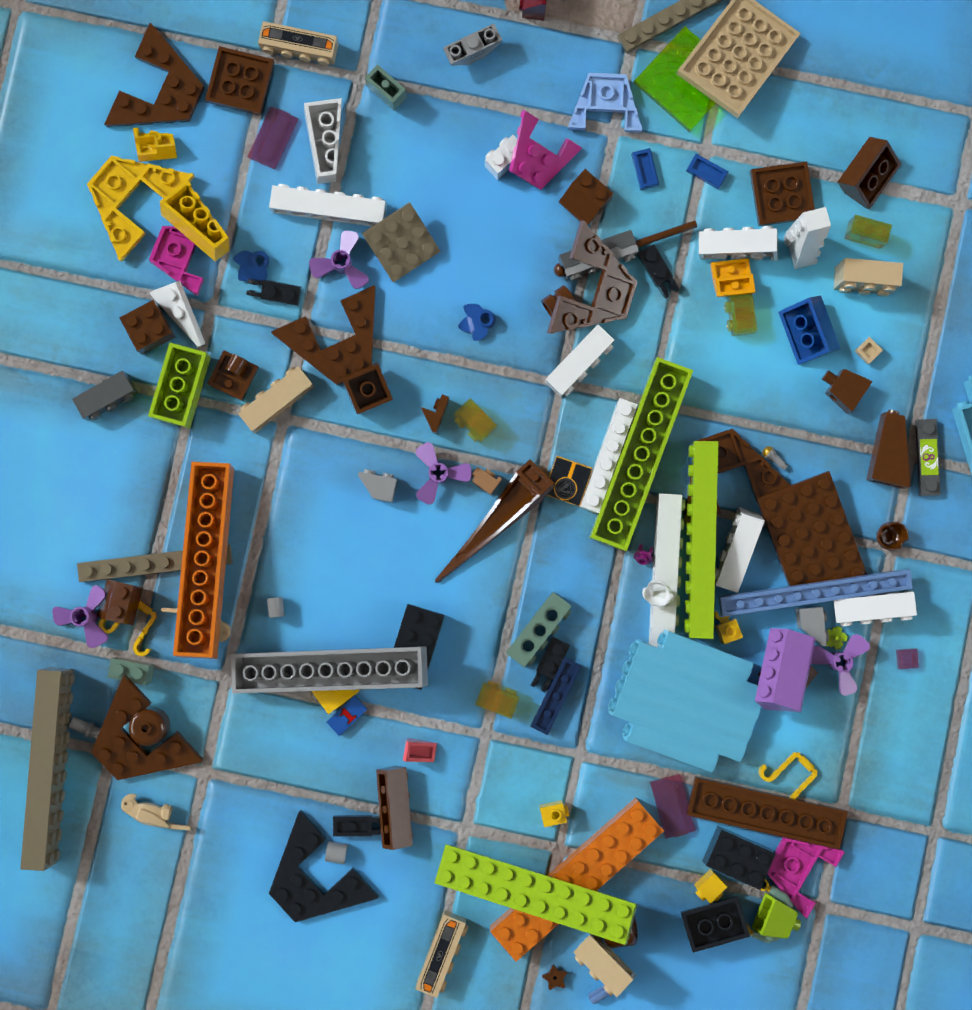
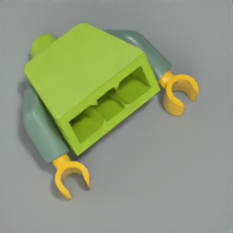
M765 879L766 885L764 888H761V891L766 890L769 893L764 894L751 927L754 930L750 929L748 923L746 925L752 938L765 943H771L780 940V938H788L792 930L798 931L801 927V921L796 919L798 913L793 909V903L788 895L775 886L771 887Z

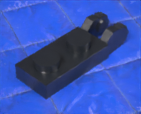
M654 244L637 254L653 284L659 289L664 298L669 297L668 291L663 285L666 281L675 293L679 291L673 275Z
M248 278V283L251 285H262V291L247 290V295L275 302L299 305L302 286L265 279Z
M552 637L530 686L535 687L539 682L541 674L547 676V679L541 691L544 693L547 691L551 680L554 679L570 647L569 644Z
M334 815L333 837L380 835L381 828L373 829V822L380 823V816Z

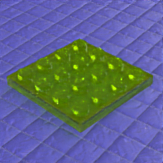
M684 26L634 80V84L690 133L716 103L676 74L701 41Z

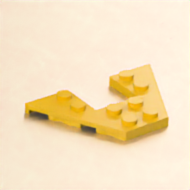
M111 155L91 178L87 186L93 196L94 203L98 208L119 261L122 262L146 234L118 210L141 182L164 198L187 180L191 182L195 177L193 173L189 174L171 168H162L158 165L144 164Z

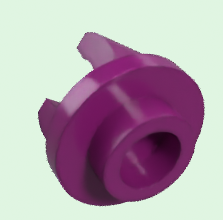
M640 544L637 552L634 553V559L641 565H647L653 561V556L651 555L653 548L650 547L648 552L642 550L643 544Z

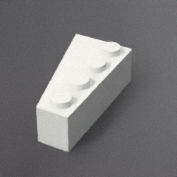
M342 98L304 103V114L317 184L336 182Z
M826 207L803 212L785 233L784 242L786 246H789L795 269L817 264L818 260L816 257H819L821 254L819 248L824 246V239L827 238L831 228Z
M764 226L762 229L743 227L742 230L724 228L723 231H715L712 228L704 229V231L699 232L700 259H727V256H731L735 260L744 259L746 256H750L754 260L771 257V260L778 261L777 228L773 229L772 226Z
M738 507L731 530L726 538L725 549L720 554L719 567L715 569L716 586L739 592L765 521L759 513Z

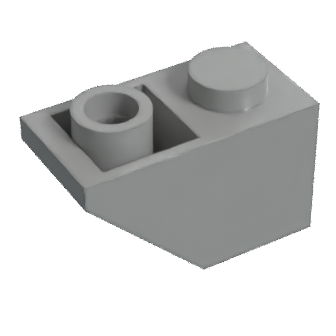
M364 469V472H358L359 478L372 498L393 503L398 482L397 479H394V475L383 473L382 476L375 475V471Z
M823 607L796 608L797 628L804 634L814 637L817 645L827 646L826 641L829 640L828 631L825 630L824 623L827 621V614L825 610L823 611Z

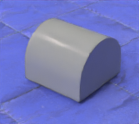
M283 597L268 598L269 617L285 616Z
M329 841L325 861L345 864L348 844Z

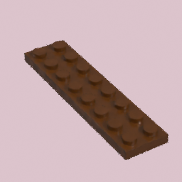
M695 776L686 814L687 816L840 850L848 811Z

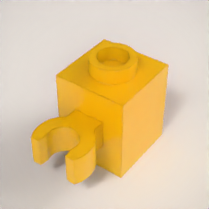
M718 611L714 612V617L720 621V624L715 625V629L721 644H727L743 638L736 619L729 620V616L720 617Z

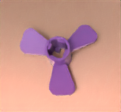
M343 231L341 234L340 250H336L332 254L331 259L311 258L309 266L312 276L319 279L329 272L336 270L338 273L346 274L354 289H360L369 282L368 276L352 266L349 256L359 240L358 234L353 231ZM342 257L347 258L345 260L346 265L341 266L337 264V260L341 262Z
M426 442L417 448L416 456L429 467L430 477L416 493L420 501L428 505L433 504L438 484L444 483L448 478L468 482L471 479V466L464 463L447 468L444 464L437 462L434 447L430 442ZM436 469L444 470V475H440V479L433 475V471H436Z
M99 585L93 586L86 607H76L73 610L54 607L52 613L55 624L62 626L73 623L75 626H84L86 643L90 648H96L108 641L107 633L96 624L98 620L96 608L106 598V591ZM87 616V619L83 621L82 617Z
M854 634L850 637L843 653L833 652L831 654L820 646H814L811 664H828L832 670L838 671L840 693L844 696L853 694L857 691V685L849 672L853 667V658L868 651L870 644L862 636ZM839 657H843L844 666H837L836 662L841 661Z

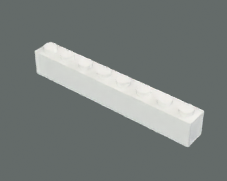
M659 493L656 499L652 581L660 580L666 583L670 588V592L675 596L672 602L664 607L651 605L649 644L658 647L657 640L660 633H663L664 629L675 633V626L679 624V615H676V607L680 605V595H677V588L681 586V576H678V568L682 567V557H679V549L683 548V538H680V530L684 529V519H681V511L685 510V500L682 499V495ZM660 584L652 585L653 590L664 588Z

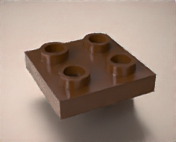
M223 350L207 384L243 401L259 367L240 356Z

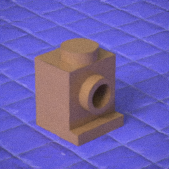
M479 467L471 475L474 478L472 483L490 496L502 478L498 477L496 480L493 472L487 468L484 471Z

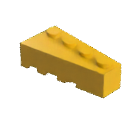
M188 180L160 200L161 215L215 262L229 251V237L217 220L212 217L210 210L202 203L200 196L193 190Z

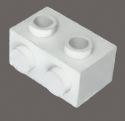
M514 135L509 138L505 137L495 151L492 149L485 156V167L497 180L510 168L513 149L517 143V138Z

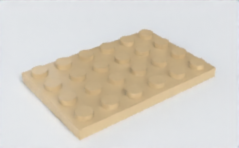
M731 0L676 74L738 119L801 33L755 0Z

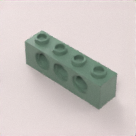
M552 592L508 648L506 654L523 667L526 665L530 666L536 659L534 654L538 649L542 651L547 645L548 641L546 639L550 634L554 635L560 628L558 623L561 619L566 620L571 614L570 608L572 606ZM549 610L557 612V618L553 621L548 620L546 617ZM538 625L545 627V633L542 636L535 634V628ZM527 640L532 641L534 644L531 651L523 649V643Z

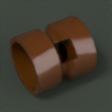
M564 285L555 290L554 295L549 294L541 300L550 317H552L558 296L575 300L571 292Z

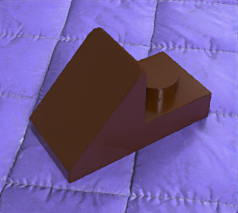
M443 394L440 399L437 398L433 407V409H436L435 412L421 407L432 433L436 435L450 400L448 396Z

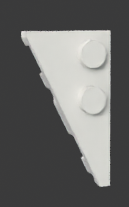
M181 281L149 292L197 347L206 344Z

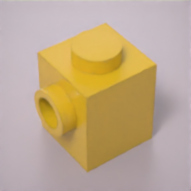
M562 800L539 805L544 827L567 823L566 817L569 816L567 804L563 805Z
M711 869L694 884L697 889L695 893L702 901L707 899L710 904L713 901H718L723 895L722 892L727 888L724 882Z

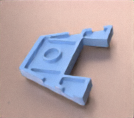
M588 73L569 122L568 130L585 131L586 111L625 113L624 132L641 133L642 125L634 105L627 75Z

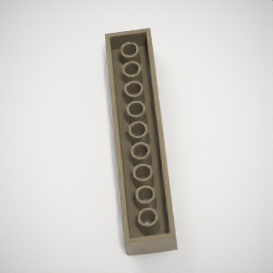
M49 667L37 670L21 870L45 871L56 864L60 858L58 843L62 837L60 822L63 820L64 815L61 807L65 799L63 783H65L67 778L65 763L68 761V751H66V747L70 740L68 724H70L72 714L69 712L70 705L73 702L71 687L75 681L73 669Z

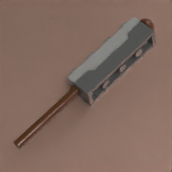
M692 221L636 241L632 231L628 230L603 239L601 242L607 245L619 262L623 260L629 262L635 259L639 252V247L697 228V223ZM571 251L560 254L558 258L559 263L554 267L556 276L565 277L566 280L571 279V281L580 279L585 273L591 275L600 271L598 268L570 259Z

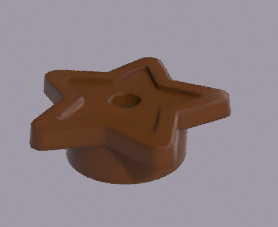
M553 964L549 972L542 975L548 981V989L552 990L556 986L565 988L563 979L567 971H560Z

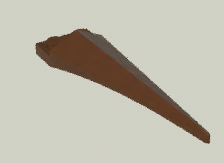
M529 459L514 474L488 514L454 558L438 575L435 582L439 583L541 503L543 498L556 484Z

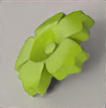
M839 626L833 627L832 630L827 629L829 640L826 641L827 646H834L836 650L841 649L843 646L842 642H846L848 636L842 632V628Z

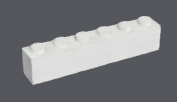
M278 184V186L272 185L269 209L272 213L373 226L385 218L387 205L386 201H383L380 197L369 199L359 194L347 196L343 192H334L332 194L322 189L310 191L306 187L298 186L296 189L289 188L285 184Z
M621 398L617 401L579 508L595 514L599 513L638 404Z

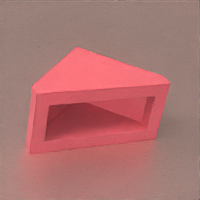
M407 738L403 761L434 762L437 743Z

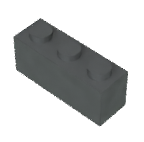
M120 371L74 397L72 400L83 419L95 421L101 417L102 413L106 411L111 412L118 408L117 405L123 401L126 403L135 398L134 395L138 394V391L128 373Z

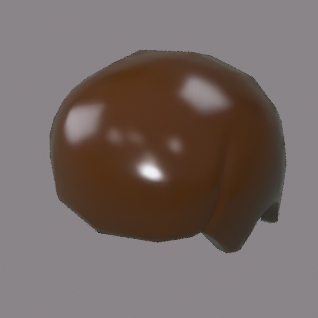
M895 521L882 524L876 533L877 543L881 548L889 551L900 549L902 544L908 541L909 538L908 529L905 525Z

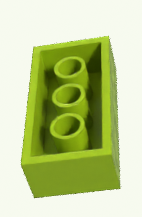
M169 343L148 417L180 427L191 428L211 360V356L208 353Z

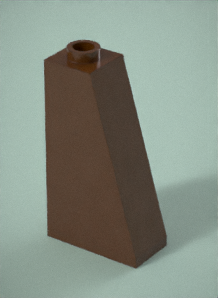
M888 410V412L880 415L866 480L905 489L910 487L905 416L899 415L898 411Z

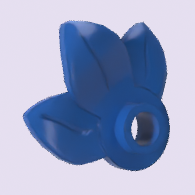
M245 250L234 256L233 260L241 265L238 271L239 281H248V278L257 280L267 279L266 267L269 264V257L265 252L256 251L251 253ZM257 257L263 258L262 264L256 263Z
M478 304L464 305L463 308L467 317L460 322L459 329L472 333L474 341L485 338L488 329L492 328L495 324V315L489 310H483ZM484 317L490 319L488 323H484L482 320Z

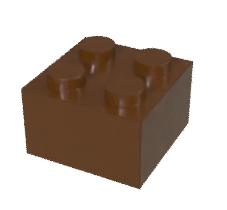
M154 300L119 317L136 351L142 355L176 338L162 309Z
M373 363L341 377L357 415L393 400L378 363Z

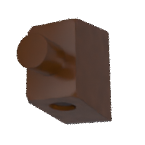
M847 369L839 371L837 375L827 370L822 377V380L830 385L825 394L847 414L853 412L873 382Z

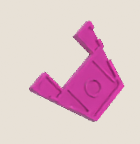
M522 110L520 115L522 117L521 124L517 130V143L513 149L509 171L537 189L542 190L582 147L566 138L557 155L530 138L539 119L526 110Z
M162 226L149 258L150 263L176 282L181 281L183 287L198 296L204 282L203 278L186 273L196 245L174 226Z
M783 837L774 852L776 854L767 874L780 890L788 895L800 913L807 918L815 902L798 891L814 863L820 857L837 867L845 852L841 849L838 850Z

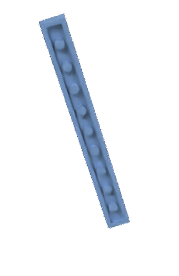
M902 569L719 596L721 616L725 617L913 589L911 570Z

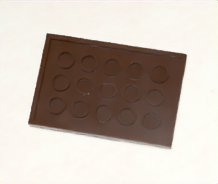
M830 471L820 473L756 498L788 586L867 575Z

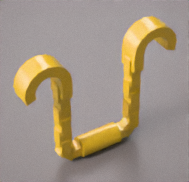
M140 601L138 609L147 615L150 614L151 619L136 639L133 651L138 656H146L152 649L146 648L144 652H141L139 645L150 630V627L154 624L157 614L152 611V608ZM102 618L99 621V627L107 634L113 633L120 625L119 622H114L113 626L108 630L105 628L106 619Z
M793 752L769 777L764 775V771L767 769L766 765H761L758 771L759 776L764 781L771 782L795 758H799L798 761L808 771H811L812 774L790 795V798L796 799L817 777V769H814V765L804 755L801 756L800 752Z

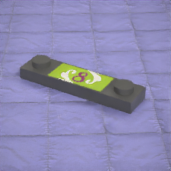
M937 419L915 420L919 496L941 495Z

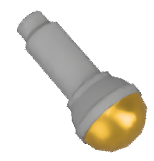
M767 446L763 449L762 455L764 458L772 460L783 470L788 467L776 454L773 447Z

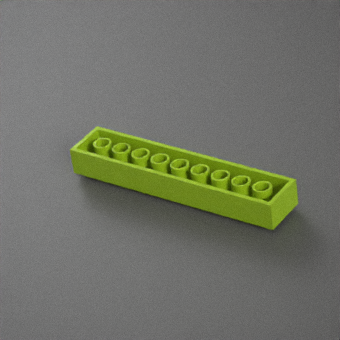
M659 357L654 360L589 539L624 552L627 551L693 370Z
M694 441L688 449V457H692V465H688V477H691V484H688L687 496H691V504H687V515L690 516L691 521L687 523L686 529L687 535H690V542H686V554L690 555L689 562H686V573L689 574V581H685V592L689 594V598L685 600V612L688 613V619H684V631L688 633L689 638L713 639L718 441Z
M447 844L445 845L434 882L435 884L623 945L628 943L638 905L631 901Z

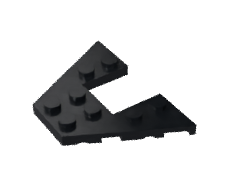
M301 810L296 817L269 895L294 922L378 899L379 895L353 867L325 894L302 870L299 865L327 838Z

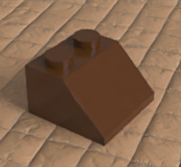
M585 168L572 182L558 203L579 222L584 220L589 225L612 200L613 193Z
M107 579L104 587L107 596L99 606L97 617L133 625L143 588Z

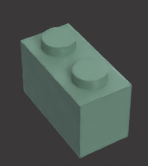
M378 64L365 77L366 86L392 110L395 111L407 98L406 89Z
M121 657L111 658L107 678L122 680V677L126 674L133 683L147 685L152 681L155 664Z

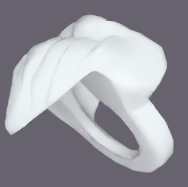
M660 580L651 581L642 590L644 599L652 606L664 607L666 604L671 603L675 597L670 592L669 586ZM660 584L664 588L653 590L652 585Z

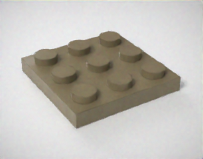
M410 202L361 233L392 282L400 279L441 252Z

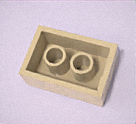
M845 258L835 267L833 289L839 290L841 293L858 291V294L861 295L877 293V296H889V294L902 286L903 263Z
M590 934L573 952L576 955L574 957L576 961L582 966L585 964L590 969L589 974L596 981L600 980L605 985L603 988L610 996L614 994L618 997L636 976L599 936Z

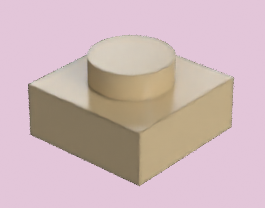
M868 337L854 352L868 365L883 350Z

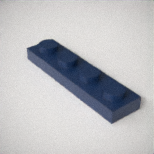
M564 657L530 727L546 735L549 734L582 665Z

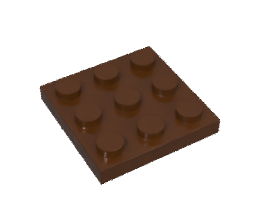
M219 46L205 97L206 103L261 116L275 64L274 59Z
M807 161L750 170L758 226L794 222L803 212L815 210Z

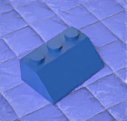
M821 295L809 297L778 312L798 365L841 349Z

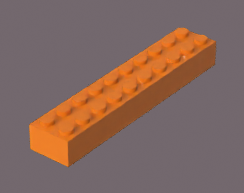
M191 462L173 656L218 658L234 467L230 463Z
M635 797L551 871L548 876L597 891L663 833L664 830ZM509 908L490 925V932L517 962L551 932L558 923Z

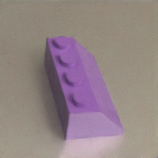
M770 628L755 702L765 710L801 713L816 640L814 637L790 629Z

